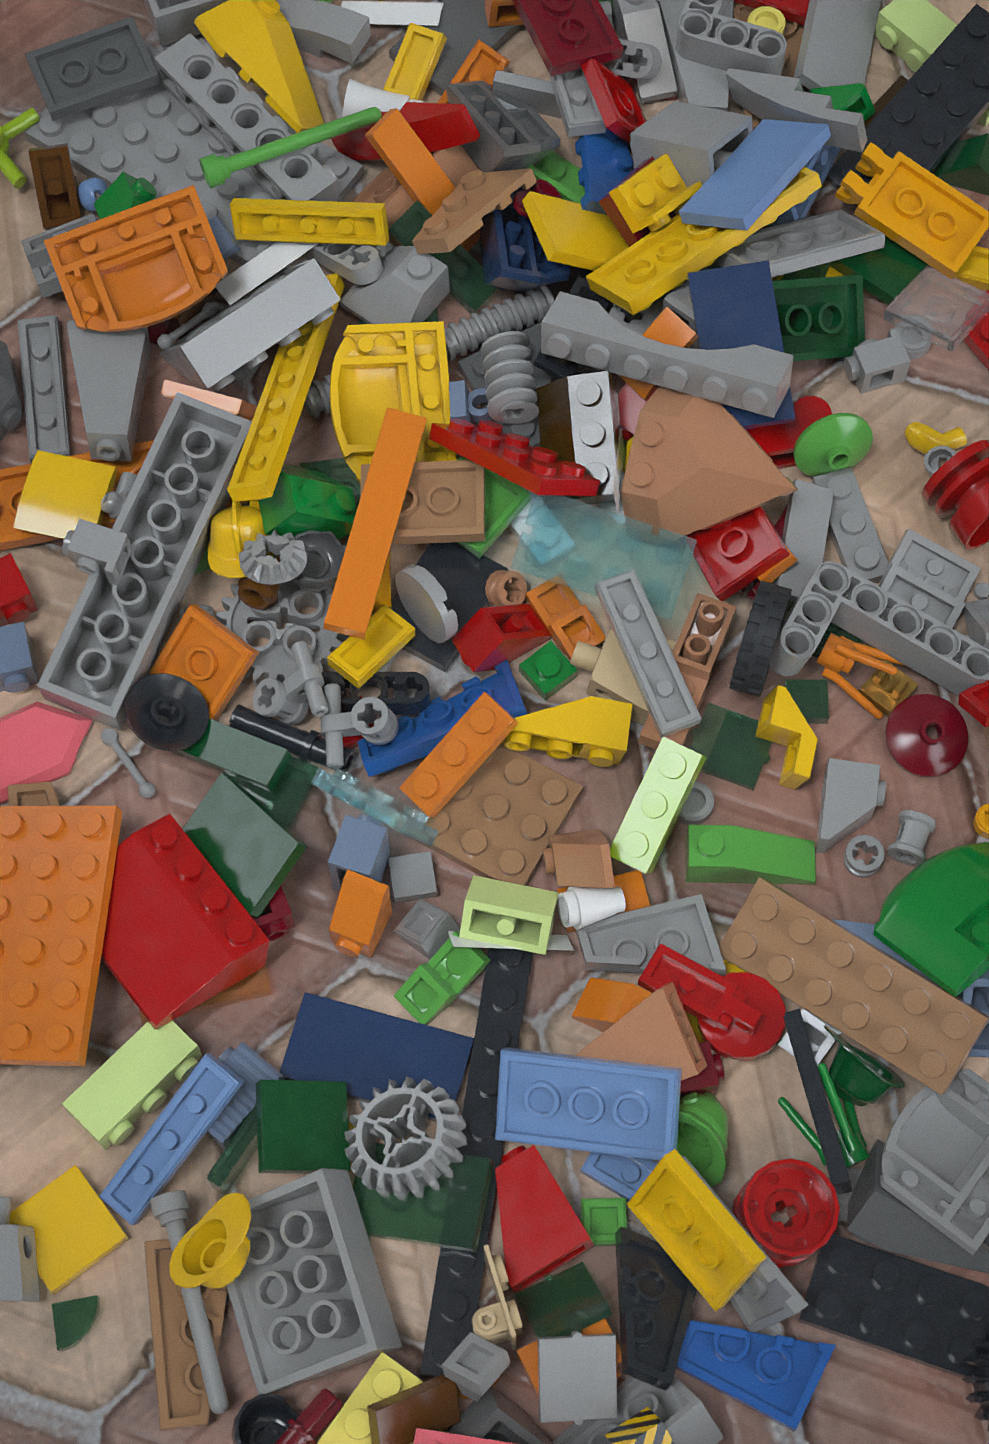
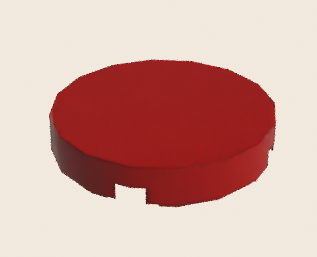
M731 972L724 975V978L737 984L738 990L746 994L745 1004L762 1012L761 1018L752 1035L733 1027L731 1024L728 1030L725 1031L718 1026L715 1028L697 1018V1027L704 1042L709 1041L710 1048L716 1054L719 1053L720 1056L727 1059L752 1061L767 1055L779 1042L785 1026L783 1018L785 1016V1004L778 990L765 978L749 972Z

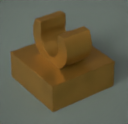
M886 659L883 661L884 663H887V664H889V665H892V664H891L890 662H888ZM898 668L895 675L876 669L859 689V692L872 702L887 718L900 702L915 693L919 685Z

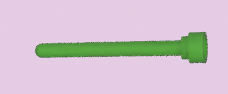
M370 107L227 158L224 155L216 157L213 153L199 158L200 166L209 189L225 184V179L231 178V173L371 125L381 119L382 113L379 108Z

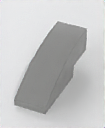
M276 0L280 5L279 10L290 24L298 49L318 58H321L327 52L353 64L371 37L369 17L317 0Z

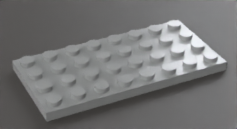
M145 43L155 65L154 57L162 52ZM162 84L53 122L46 107L39 115L40 121L29 127L25 132L27 141L37 147L68 143L72 167L90 178L103 179L107 187L122 172L137 179L142 177L148 180L155 187L157 198L194 185L207 219L214 216L221 218L234 239L229 205L233 198L273 199L245 169L231 173V178L225 179V184L209 189L200 166L199 158L213 153L216 157L224 155L227 158L231 155ZM285 122L289 129V133L291 135L296 134V132ZM322 142L310 145L309 148L313 153L314 159L321 166H329L338 179V201L342 202L364 175L363 165ZM235 240L241 250L228 258L243 266L276 242ZM293 262L290 263L289 265H287L286 267H284L282 270H280L279 272H277L276 274H274L272 277H270V278L267 279V280H270L271 278L275 277L276 275H278L279 273H281V272H282L283 270H285L286 268L290 267V266L293 264Z

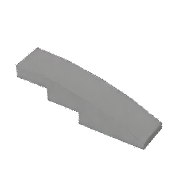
M728 68L726 78L732 100L762 120L828 124L831 137L826 141L825 145L857 152L863 151L868 140L862 113L833 109L831 96L803 92L799 78Z

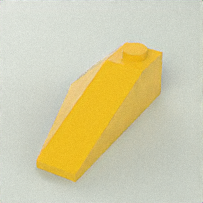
M227 0L197 16L194 23L213 50L221 58L226 57L228 54L242 68L238 75L246 83L252 82L257 87L263 89L267 93L265 97L266 103L296 133L324 124L290 24L279 10L280 5L276 0Z

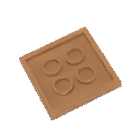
M500 743L434 818L427 816L422 810L419 812L408 830V837L481 877L527 886L543 859L542 849L550 847L548 836L558 834L582 794L583 786L518 751L506 748L505 744Z

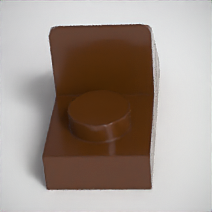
M68 143L29 148L28 153L43 229L58 227L82 218L80 200L77 195V177L73 173Z

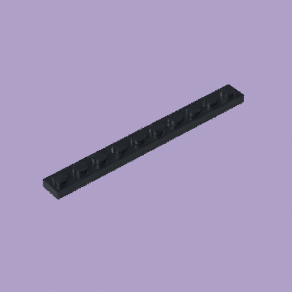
M506 948L488 949L487 957L491 961L485 968L462 1110V1117L465 1120L466 1128L461 1132L467 1138V1145L457 1148L463 1156V1162L454 1163L453 1178H451L420 1375L424 1377L435 1378L443 1375L442 1364L470 1332L474 1333L472 1320L475 1312L478 1310L485 1265L484 1245L488 1244L497 1188L495 1168L500 1166L504 1142L503 1140H495L500 1051L505 1047L518 1049L533 952Z

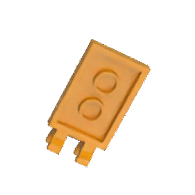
M870 142L862 153L855 169L867 176L874 177L867 184L859 175L850 170L842 180L835 197L848 204H858L854 213L857 217L881 231L891 240L952 280L989 228V211L898 151L894 158L891 159L878 146Z

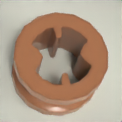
M497 570L487 579L485 586L488 601L494 606L522 604L527 592L526 581L519 572ZM504 584H505V587H506L507 589H509L508 594H507V591H506L505 589H503V588H504Z

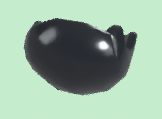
M259 1394L246 1401L235 1417L231 1435L233 1444H274L288 1429L287 1421L289 1419L295 1421L299 1415L287 1403L285 1397L276 1394Z

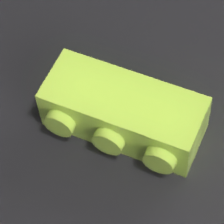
M173 1020L157 1030H154L151 1024L147 1022L73 1092L62 1105L104 1150H107L112 1144L118 1146L131 1135L135 1128L133 1123L145 1112L151 1114L157 1110L167 1098L165 1092L178 1080L184 1082L199 1063L198 1060L202 1057L198 1045Z

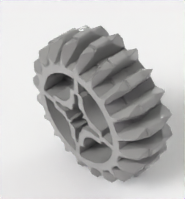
M407 1076L401 1088L396 1081L389 1079L388 1091L384 1093L379 1088L373 1087V1096L375 1098L370 1103L359 1099V1106L363 1112L361 1115H349L350 1123L355 1128L344 1132L345 1139L350 1144L345 1151L346 1157L353 1162L351 1170L358 1178H362V1183L366 1188L372 1191L376 1189L380 1196L387 1199L394 1193L398 1200L405 1202L410 1190L417 1198H423L424 1186L428 1184L433 1190L439 1191L440 1185L437 1179L442 1174L445 1177L453 1178V1171L449 1164L451 1162H463V1156L457 1148L467 1145V1138L461 1132L466 1128V1123L463 1117L458 1115L460 1112L458 1104L455 1100L448 1098L449 1095L443 1088L437 1087L434 1089L432 1083L425 1079L417 1085L413 1078ZM429 1113L436 1117L437 1130L435 1139H431L426 1133L428 1127L426 1119ZM377 1138H381L385 1142L383 1150L385 1159L382 1165L378 1164L376 1160L375 1148Z

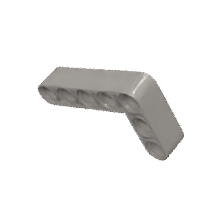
M686 0L678 21L676 49L681 57L724 71L732 68L779 76L782 74L787 42L781 33L723 16L729 0Z
M834 561L821 563L804 585L778 632L769 663L772 670L782 676L798 674L816 650L830 622L956 695L977 684L989 681V650ZM805 616L810 617L814 622L808 620ZM787 646L794 649L797 654L791 652Z

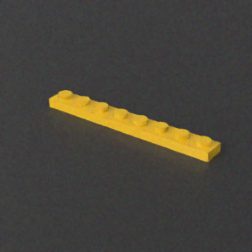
M336 273L325 275L339 298H341L345 286L342 277ZM339 301L331 306L334 311L331 316L317 325H313L311 320L298 328L301 335L284 347L279 345L227 488L233 502L261 500L272 497Z

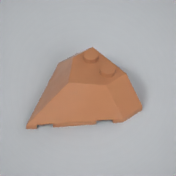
M659 386L640 410L620 492L628 537L668 546L680 541L681 537L698 530L704 531L762 506L764 502L794 493L798 489L789 478H786L780 472L768 454L721 403Z

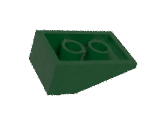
M863 275L772 280L784 353L793 355V361L852 356L854 347L865 341Z

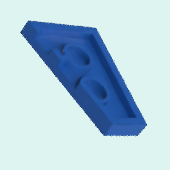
M690 1320L676 1369L794 1432L836 1345L795 1340L792 1337L780 1335L772 1336L748 1332L745 1329Z

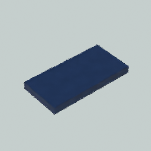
M769 260L687 273L695 329L699 336L697 338L699 349H732L754 344L784 353ZM790 387L774 418L722 404L745 429L795 421Z
M305 992L279 1072L283 1075L284 1080L346 1082L347 1098L358 1101L359 1099L366 1100L369 1103L375 1098L373 1096V1087L379 1088L384 1093L388 1091L390 1079L396 1081L401 1088L408 1076L413 1078L417 1085L425 1079L432 1083L434 1089L437 1087L443 1088L448 1093V1098L455 1100L457 1103L473 1048L474 1038ZM429 1113L427 1120L436 1122V1117Z

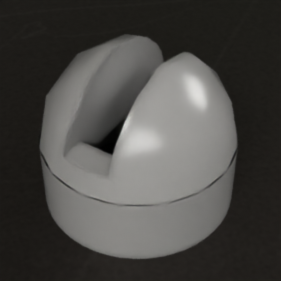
M936 446L927 452L924 458V465L930 477L941 467V459H947L948 461L955 455L954 450L948 446Z

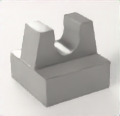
M470 1332L446 1359L442 1367L445 1377L454 1381L463 1395L478 1402L510 1365L508 1351Z

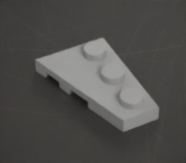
M702 894L616 914L576 930L587 970L642 973L658 945L663 944L721 976L726 975V967Z

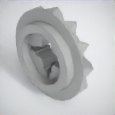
M276 530L269 536L257 533L255 541L244 542V549L239 553L240 568L245 576L257 583L270 585L285 583L297 577L307 564V553L304 543L301 540H295L291 532L283 536H279ZM273 552L274 555H280V562L270 555L266 556V553Z

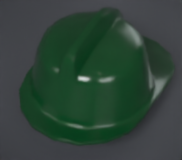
M823 1025L829 1034L839 1042L829 1067V1075L832 1078L839 1098L857 1106H865L878 1102L893 1086L904 1088L905 1082L891 1068L869 1053L849 1044L829 1026Z

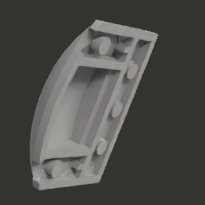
M964 1069L959 1071L957 1074L959 1079L952 1081L944 1095H940L926 1086L902 1110L894 1122L884 1145L880 1185L971 1255H974L989 1234V1083L972 1070Z

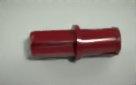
M326 1388L321 1390L295 1421L292 1419L287 1421L288 1429L274 1444H317L315 1440L343 1407L342 1402L330 1390Z

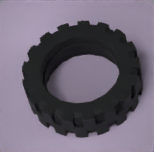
M761 580L737 654L730 681V689L757 697L761 696L769 672V663L778 632L784 622L792 589Z

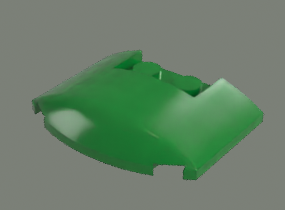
M988 842L964 844L947 849L915 867L888 894L882 904L879 922L875 923L873 936L954 997L989 970Z

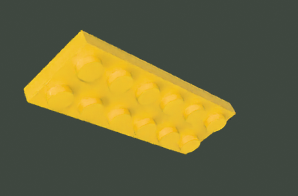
M803 167L747 231L682 223L680 214H677L668 223L649 233L587 275L586 279L592 291L635 315L639 311L650 307L652 302L668 291L681 286L684 280L687 279V273L696 272L714 263L715 259L731 248L741 245L747 237L762 227L773 223L785 211L796 204L804 202L810 194L822 187L819 174Z

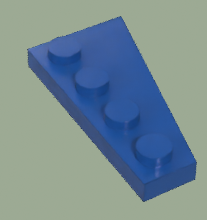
M606 128L605 133L581 135L575 142L576 154L582 157V168L578 171L579 184L585 187V195L581 198L582 210L605 215L607 214L598 201L634 170L633 159L629 153L626 141Z
M505 660L494 666L497 673L481 682L475 676L461 684L463 691L444 701L440 696L433 699L428 708L413 719L406 715L398 719V732L389 743L374 745L365 738L357 741L368 776L387 773L400 765L419 758H426L483 692L490 694L514 718L526 715L527 711L508 661Z

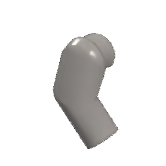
M123 472L116 492L106 493L102 498L101 509L109 513L112 519H117L137 477L136 474Z

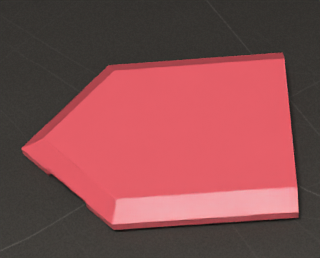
M41 702L32 703L1 717L0 805L9 801L7 785L53 782L69 775L76 762V755L83 738L87 736L92 725V719Z

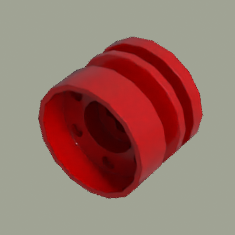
M989 440L977 441L956 453L931 476L921 493L922 498L929 506H935L934 510L939 518H947L953 515L948 525L949 529L967 550H973L989 542Z
M789 1158L772 1161L756 1171L733 1200L731 1212L778 1268L796 1266L828 1242L837 1228L840 1207L836 1190L822 1171L808 1162ZM775 1211L779 1214L787 1213L789 1220L785 1224L781 1221L774 1223L771 1215Z

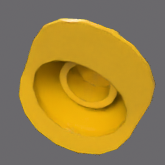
M232 500L231 508L222 510L213 516L210 523L208 563L214 573L227 578L246 577L240 568L239 553L244 549V542L255 541L257 533L269 536L264 532L260 509L242 506L240 501L233 502ZM273 552L266 553V556H274Z
M236 1192L225 1195L179 1240L173 1250L169 1263L170 1277L177 1286L185 1289L198 1287L199 1285L211 1289L223 1288L240 1275L250 1252V1240L246 1234L250 1225L251 1208L250 1202L245 1195Z

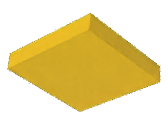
M76 1164L10 1212L9 1225L33 1227L38 1275L53 1295L129 1239Z

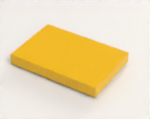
M529 191L522 200L548 261L594 271L629 248L608 215L582 210L580 203Z
M676 1149L663 1156L627 1203L632 1212L715 1311L729 1302L766 1259L764 1253Z

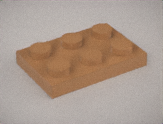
M471 460L415 462L391 545L485 541V468ZM370 464L361 465L360 498Z

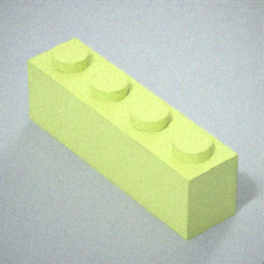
M893 0L879 12L874 37L878 39L884 48L893 51L905 61L912 71L916 72L953 31L957 24L927 0ZM989 108L977 120L984 127L989 123Z

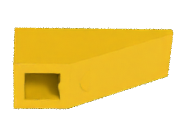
M589 696L515 718L519 723L501 743L505 744L506 748L514 751H527L529 749L545 751L548 756L556 759H568L572 756L588 759L590 764L599 767H609L613 764L618 765L627 751L632 704Z

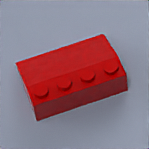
M170 813L132 833L118 845L101 959L154 1030L265 967L270 940Z

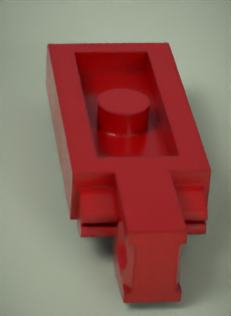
M663 944L658 945L638 979V985L652 993L663 985L673 982L684 1011L715 1028L718 1026L727 1031L731 1024L733 1027L752 1035L761 1018L762 1012L744 1003L746 994L738 990L737 984Z

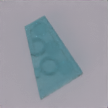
M320 768L318 769L311 782L313 785L355 808L364 810L363 813L389 825L395 831L429 846L432 845L439 831L426 824L429 816L409 805H406L402 812L391 806L394 797L373 786L370 787L368 793L356 787L360 779L339 768H336L334 774Z

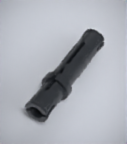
M239 704L233 710L229 720L230 727L285 748L290 753L299 756L300 761L310 764L312 761L328 767L326 763V739L321 736L320 732L315 730L307 732L272 717L260 715ZM343 746L344 765L341 768L332 770L345 775L352 764L355 750Z

